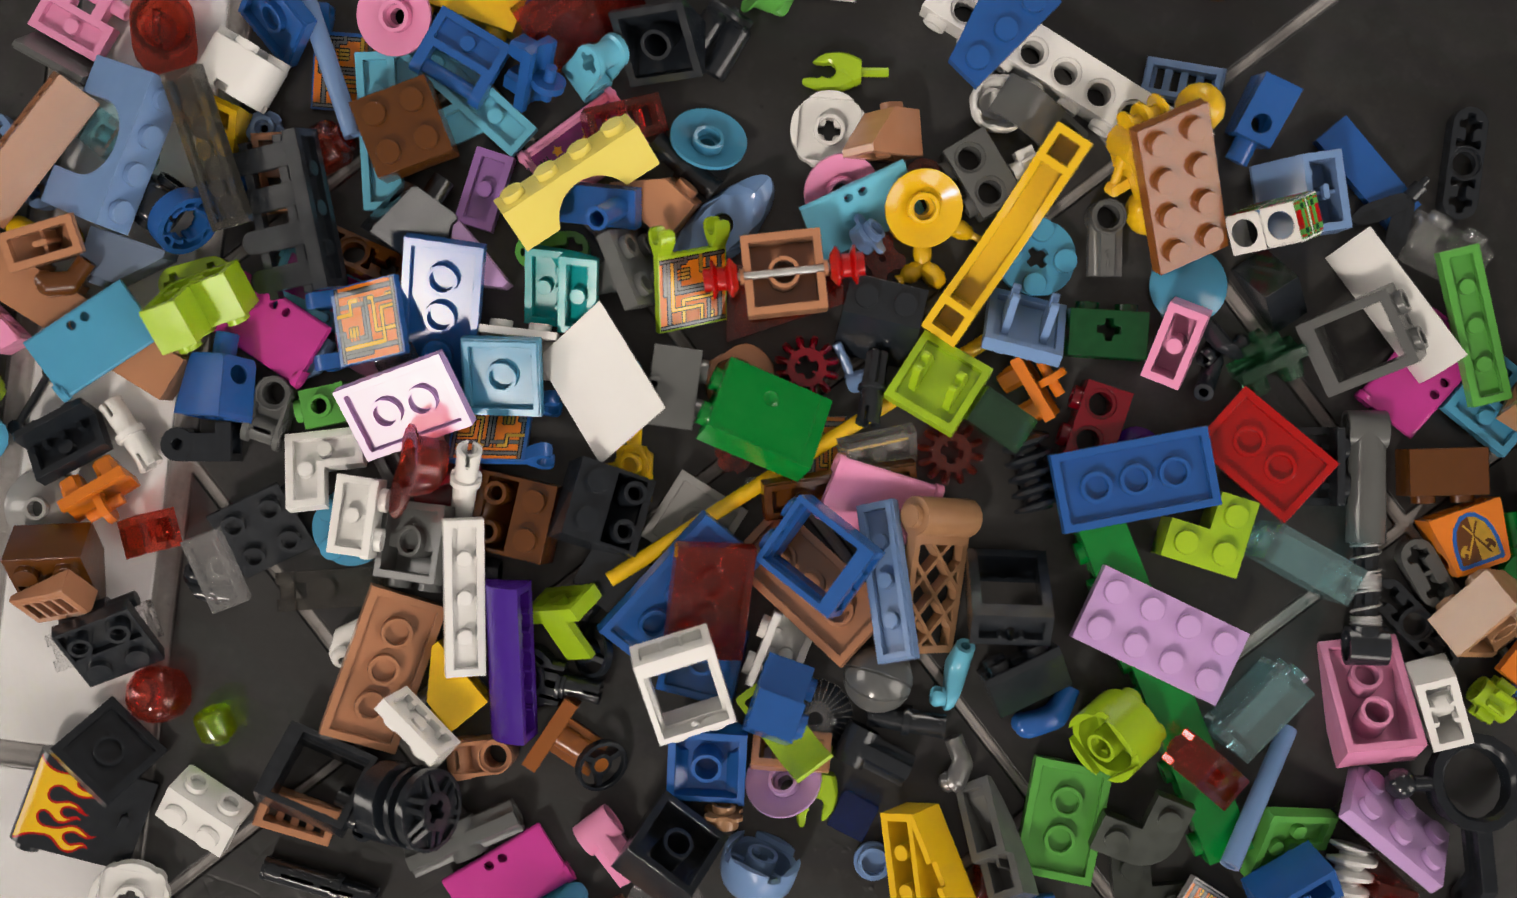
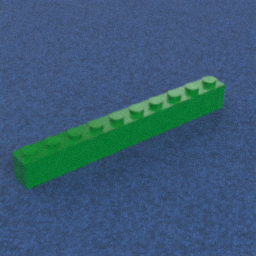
M1127 523L1073 533L1076 542L1071 544L1072 550L1079 565H1086L1090 575V579L1086 580L1089 592L1103 564L1151 586ZM1116 659L1122 674H1129L1133 689L1140 694L1142 702L1151 710L1156 720L1166 730V738L1162 741L1161 747L1158 750L1162 760L1157 762V766L1165 783L1171 782L1176 797L1189 801L1195 806L1196 811L1188 825L1190 833L1185 834L1187 843L1195 857L1200 855L1209 865L1216 864L1221 860L1239 818L1240 811L1195 696ZM1252 841L1250 843L1248 851L1254 849Z

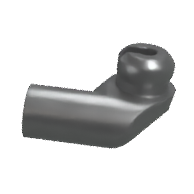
M962 733L954 734L944 739L952 762L948 771H944L939 775L938 783L940 788L947 793L952 791L957 793L964 789L973 769V761Z

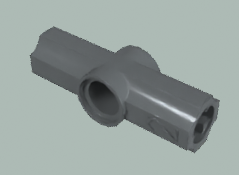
M510 798L476 814L469 812L461 815L457 828L449 841L437 851L424 854L403 848L409 870L417 878L453 861L456 864L462 863L483 853L488 849V846L524 831L525 825L518 804L514 802L513 798Z

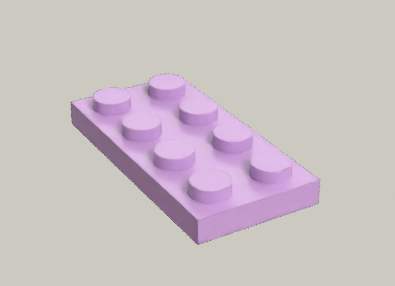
M1103 564L1069 636L1216 706L1250 634Z

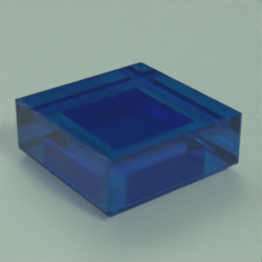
M844 788L832 814L827 820V825L862 842L879 810V805Z

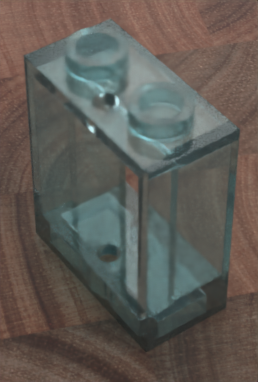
M1259 520L1257 525L1254 524L1244 556L1317 597L1346 606L1350 604L1368 572L1307 536L1278 522Z
M1262 656L1220 699L1217 705L1203 717L1209 734L1227 751L1248 764L1315 695L1305 685L1309 678L1292 663L1288 665L1280 658L1273 661Z

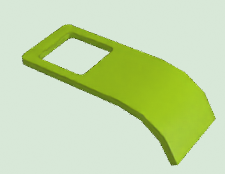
M757 683L736 698V703L745 715L748 710L745 701L753 696ZM806 726L801 739H794L792 744L786 746L763 738L777 759L798 783L833 757L808 726Z

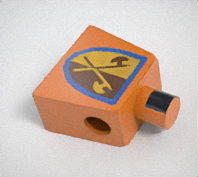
M1483 495L1475 498V502L1460 503L1414 520L1422 538L1430 542L1451 577L1459 578L1467 575L1468 578L1480 569H1491L1490 567L1510 560L1511 553L1503 506L1499 496Z

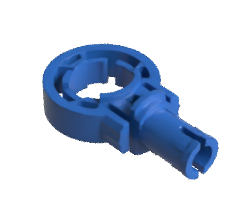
M229 174L213 186L202 181L193 188L182 187L168 192L155 203L148 217L150 235L165 251L172 254H187L199 249L213 236L218 223L228 217V205L235 201L238 194L247 192L245 177H233ZM193 210L194 219L188 228L180 231L182 237L176 232L170 231L172 222L168 219L170 216L177 218L182 212Z

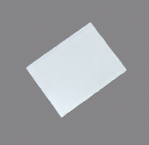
M600 300L542 354L543 370L600 462H604L666 408Z

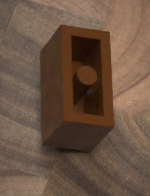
M1489 447L1395 449L1396 496H1409L1411 504L1436 503L1435 496H1449L1450 503L1475 502V495L1490 494Z

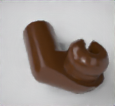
M78 255L67 271L49 272L48 269L41 270L36 274L34 283L38 291L48 297L74 295L79 291L96 265L86 257Z

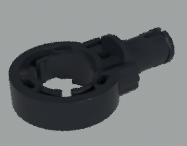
M534 642L535 665L540 675V685L538 690H536L537 708L543 704L559 707L564 697L599 705L603 695V691H600V689L604 688V680L572 674V671L567 669L569 661L555 658L548 648Z

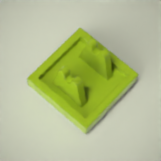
M924 330L884 392V399L952 438L992 375L993 368L957 347L953 348L936 335Z

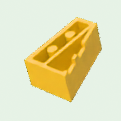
M906 802L880 813L890 898H976L939 803Z

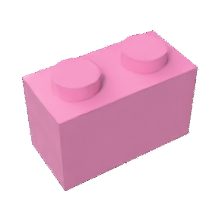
M1175 296L1169 303L1140 376L1178 390L1184 382L1213 310Z

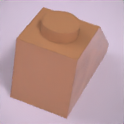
M890 101L881 103L880 110L864 113L842 149L843 158L894 163L901 159L909 160L922 157L920 109L903 107L902 101Z
M675 177L636 179L628 185L621 181L610 182L611 185L642 187V221L649 228L658 225L664 226L665 230H673L675 235L703 203L696 197L698 194L697 189L682 177L678 180Z

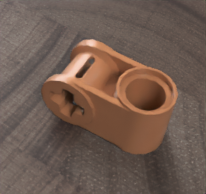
M491 734L456 736L461 743L446 758L447 769L456 781L479 776L497 775L503 773L516 761L519 755V746L499 743L492 738ZM491 745H499L505 750L507 755L505 762H498L493 759L490 753Z

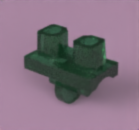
M1256 328L1249 332V339L1252 343L1241 348L1244 359L1225 365L1229 376L1240 382L1242 388L1247 386L1260 397L1269 393L1271 387L1267 375L1277 371L1279 379L1284 382L1293 381L1304 376L1302 358L1309 354L1305 344H1297L1289 335L1281 338L1280 334L1276 331L1266 336L1260 328Z

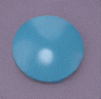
M1209 254L1164 275H1159L1151 269L1149 280L1150 296L1163 318L1170 301L1175 296L1213 310L1211 314L1213 316L1221 308L1226 298L1227 277L1221 263L1212 254Z

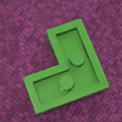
M1266 807L1252 839L1254 849L1247 852L1240 869L1241 874L1245 877L1253 870L1264 866L1307 840L1317 850H1326L1339 817L1328 808Z

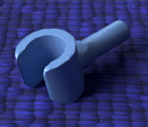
M838 341L832 347L842 365L845 383L849 391L857 393L859 392L857 390L858 384L863 380L864 369L853 371L852 363L841 341Z

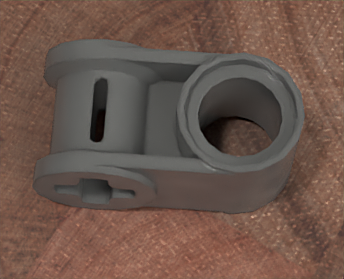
M280 375L268 376L260 380L254 392L252 423H242L240 439L247 442L253 439L270 445L271 449L275 452H281L285 447L284 434H290L292 421L295 415L293 402L294 400H299L298 391L301 389L294 388L289 384V381ZM276 383H280L285 390V397L281 403H277L271 394L272 388Z

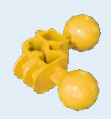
M1203 82L1189 84L1177 96L1174 108L1198 98L1208 101L1212 129H1214L1221 122L1225 114L1226 104L1224 96L1213 84ZM1153 93L1148 97L1147 104L1139 101L1132 105L1130 115L1124 111L1117 114L1118 124L1111 129L1106 139V148L1110 153L1114 170L1111 180L1104 187V191L1111 197H1117L1131 189L1132 195L1125 204L1126 222L1132 231L1145 236L1147 234L1129 128L1171 110L1164 98L1157 93Z

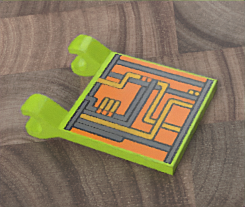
M718 216L705 218L703 229L708 246L673 252L675 246V233L673 230H665L664 226L661 225L653 226L649 229L648 238L654 259L655 323L657 333L662 334L727 320L726 291H719L716 300L713 298V292L705 293L702 271L703 268H710L711 259L716 267H722L726 264V243L730 235V223L727 220H720Z

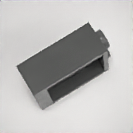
M1393 282L1307 318L1295 326L1328 398L1416 364L1427 355L1425 351L1428 348L1426 336L1420 326H1413L1407 313L1411 311L1410 302L1402 289L1397 290ZM1381 302L1405 354L1354 375L1347 376L1324 325Z

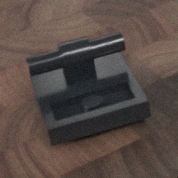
M135 590L113 599L109 597L99 599L94 602L91 612L81 616L59 619L58 625L51 627V639L90 687L165 659V648L134 608L141 604L140 597Z

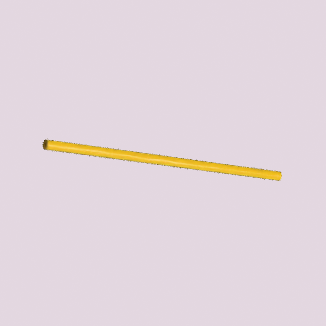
M982 335L960 348V350L972 357H976L987 349L981 348ZM883 398L881 416L897 406ZM857 414L821 436L815 458L864 428L855 424ZM767 470L705 511L718 521L761 493L760 480L783 476ZM698 515L639 551L635 557L628 558L606 572L605 575L614 587L658 559Z

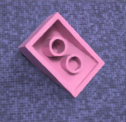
M1391 634L1392 656L1387 666L1345 665L1341 655V639L1317 643L1326 731L1336 768L1412 761L1428 746L1396 634Z

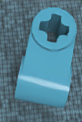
M610 32L594 45L589 43L581 45L573 57L562 67V72L584 103L594 100L604 92V89L613 84L612 81L629 61L628 46L619 34Z

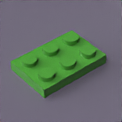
M1034 754L1019 828V836L1034 876L1091 887L1098 852L1089 849L1088 840L1103 809L1107 808L1112 783L1107 780L1111 776L1101 771L1095 775L1079 762Z

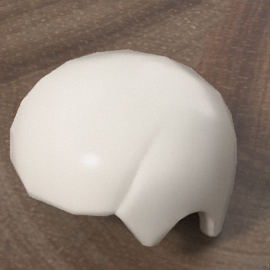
M991 74L976 90L973 88L969 97L973 120L981 128L984 126L987 132L1009 133L1018 128L1003 117L989 111V107L1010 74Z

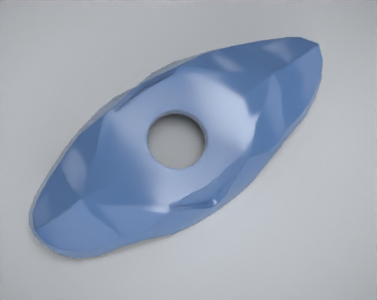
M765 174L754 175L736 182L714 195L688 220L675 241L673 252L708 246L703 229V221L709 216L724 214L733 221V229L726 243V261L727 258L732 259L741 252L740 236L757 234L772 208L775 187L771 177Z

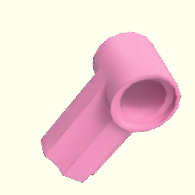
M603 804L572 827V831L583 849L589 855H595L621 888L629 884L630 881L610 866L627 843L628 838L625 836L623 825L608 805Z

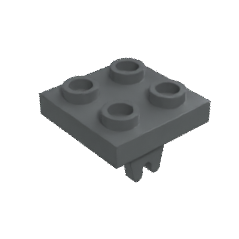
M615 229L597 235L596 238L605 258V261L599 264V295L618 293L625 311L654 307V259L646 229Z

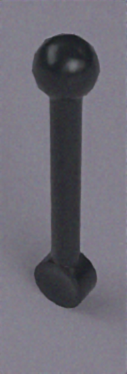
M43 370L41 380L17 420H12L8 423L7 429L10 434L26 426L24 422L50 381Z

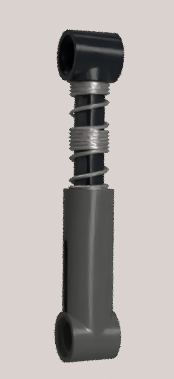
M1345 410L1341 417L1340 427H1345L1346 435L1349 436L1351 443L1350 455L1346 459V474L1350 478L1351 489L1348 498H1345V543H1350V547L1353 548V557L1349 560L1353 563V571L1350 572L1351 581H1349V588L1353 589V592L1349 595L1353 597V609L1350 610V613L1354 616L1349 617L1350 625L1343 627L1340 643L1341 655L1345 665L1387 666L1392 656V639L1389 629L1386 626H1382V616L1378 615V607L1382 605L1378 601V592L1382 591V574L1378 573L1382 570L1378 566V555L1382 551L1378 549V546L1386 544V449L1391 438V420L1386 410Z

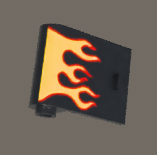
M44 745L9 835L16 842L15 846L27 852L43 850L107 866L112 862L131 859L159 782L140 777L109 806L104 808L49 754L50 748L54 745Z

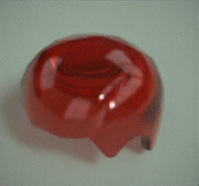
M161 664L149 665L135 671L127 683L125 702L128 710L139 720L147 723L170 722L185 713L191 703L192 687L185 673L180 669L170 668Z

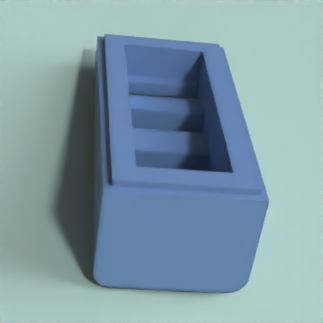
M1148 56L1141 87L1151 94H1159L1166 102L1175 103L1179 93L1187 86L1190 75L1197 77L1195 83H1204L1205 79L1212 80V84L1223 93L1227 69ZM1158 68L1165 70L1161 89L1154 88ZM1174 72L1181 73L1177 92L1169 91Z

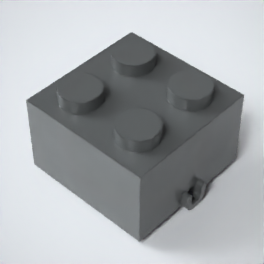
M654 344L648 380L656 384L654 390L666 408L654 417L648 425L692 430L693 422L695 423L698 412L704 402L702 399H697L698 384H706L709 360L702 359L703 350Z

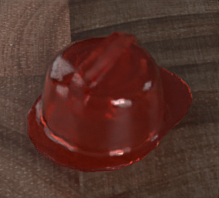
M133 0L130 4L129 24L132 48L136 60L145 70L166 79L179 78L190 72L197 61L198 54L195 17L190 3L187 0Z
M408 424L405 428L401 455L391 486L389 513L392 518L396 519L403 514L410 497L430 494L436 490L445 480L448 471L449 444L444 440L418 435L414 424Z

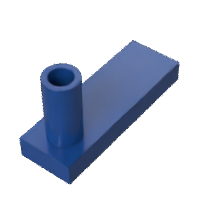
M578 182L568 191L562 201L559 221L588 225L596 231L607 227L636 230L642 227V187Z

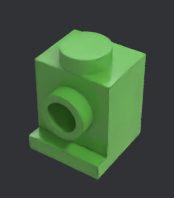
M340 381L329 385L299 390V400H294L293 410L297 422L304 423L305 429L310 430L347 423L332 393L337 387L350 382ZM319 399H323L327 405L326 410L321 414L318 413L316 404Z

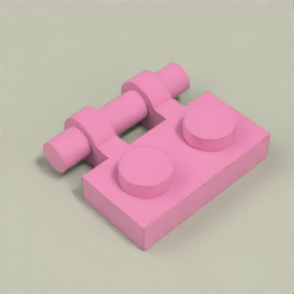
M40 0L27 24L94 62L97 55L103 57L108 55L120 33L118 30L107 25L110 18L115 15L123 21H128L133 13V8L123 3L122 0H88L96 5L90 15L77 8L80 0Z

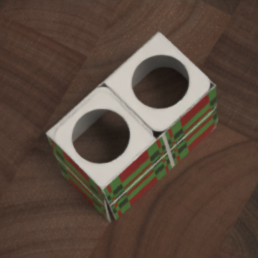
M1307 191L1251 204L1225 216V223L1234 256L1303 242L1318 237L1324 228L1316 191ZM1277 211L1289 214L1294 222L1293 233L1286 239L1275 238L1268 229L1269 217ZM1246 220L1251 221L1257 228L1258 236L1254 244L1251 242Z

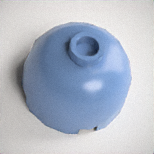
M745 830L737 831L730 835L724 845L720 860L723 884L728 891L736 898H784L791 890L801 865L800 858L796 861L793 857L795 849L780 837L763 831H756V838L751 836L743 837Z

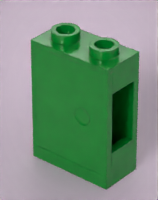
M732 356L722 369L716 367L707 389L713 391L710 401L702 403L695 423L701 425L696 439L798 482L811 470L833 400Z

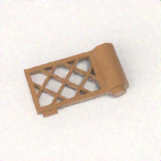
M912 496L902 506L901 523L904 530L908 533L905 554L912 600L914 590L918 585H920L924 592L915 605L912 601L915 625L918 630L917 639L920 654L950 653L953 648L969 537H972L980 530L983 521L981 507L972 499ZM925 545L930 555L920 565L918 562L920 546ZM954 545L952 560L946 565L943 556ZM936 565L940 575L930 584L926 576ZM946 585L948 588L947 596L941 604L937 595ZM930 604L934 613L924 623L921 614ZM941 624L940 642L935 643L931 634Z

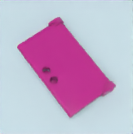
M244 271L246 277L248 278L251 284L252 275ZM256 293L259 302L249 312V319L232 327H229L227 322L218 325L213 333L225 331L240 335L238 348L289 381L291 386L299 389L310 374L308 369L314 361V356L320 351L332 328L286 297L279 300H270L269 294ZM278 301L276 309H274L273 304Z
M1433 308V310L1436 312V314L1439 316V318L1451 332L1450 325L1447 322L1448 318L1445 315H1443L1440 311ZM1394 352L1387 361L1399 356ZM1458 362L1420 384L1409 369L1405 367L1368 382L1354 394V397L1366 408L1371 407L1373 410L1388 411L1391 425L1411 439L1462 381Z
M538 822L443 878L441 881L451 898H542L565 883H571L576 880V875L568 861L564 862L545 830Z

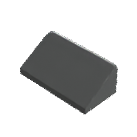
M39 30L14 39L11 44L19 52L85 87L94 64L92 60Z

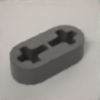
M1407 538L1397 544L1394 550L1395 562L1414 597L1420 603L1436 607L1442 599L1455 594L1454 583L1430 542L1424 539ZM1411 547L1422 550L1418 560L1423 569L1415 562H1408L1407 558L1412 555ZM1426 576H1428L1431 582L1441 584V587L1437 590V598L1427 595L1426 592L1431 589V586Z

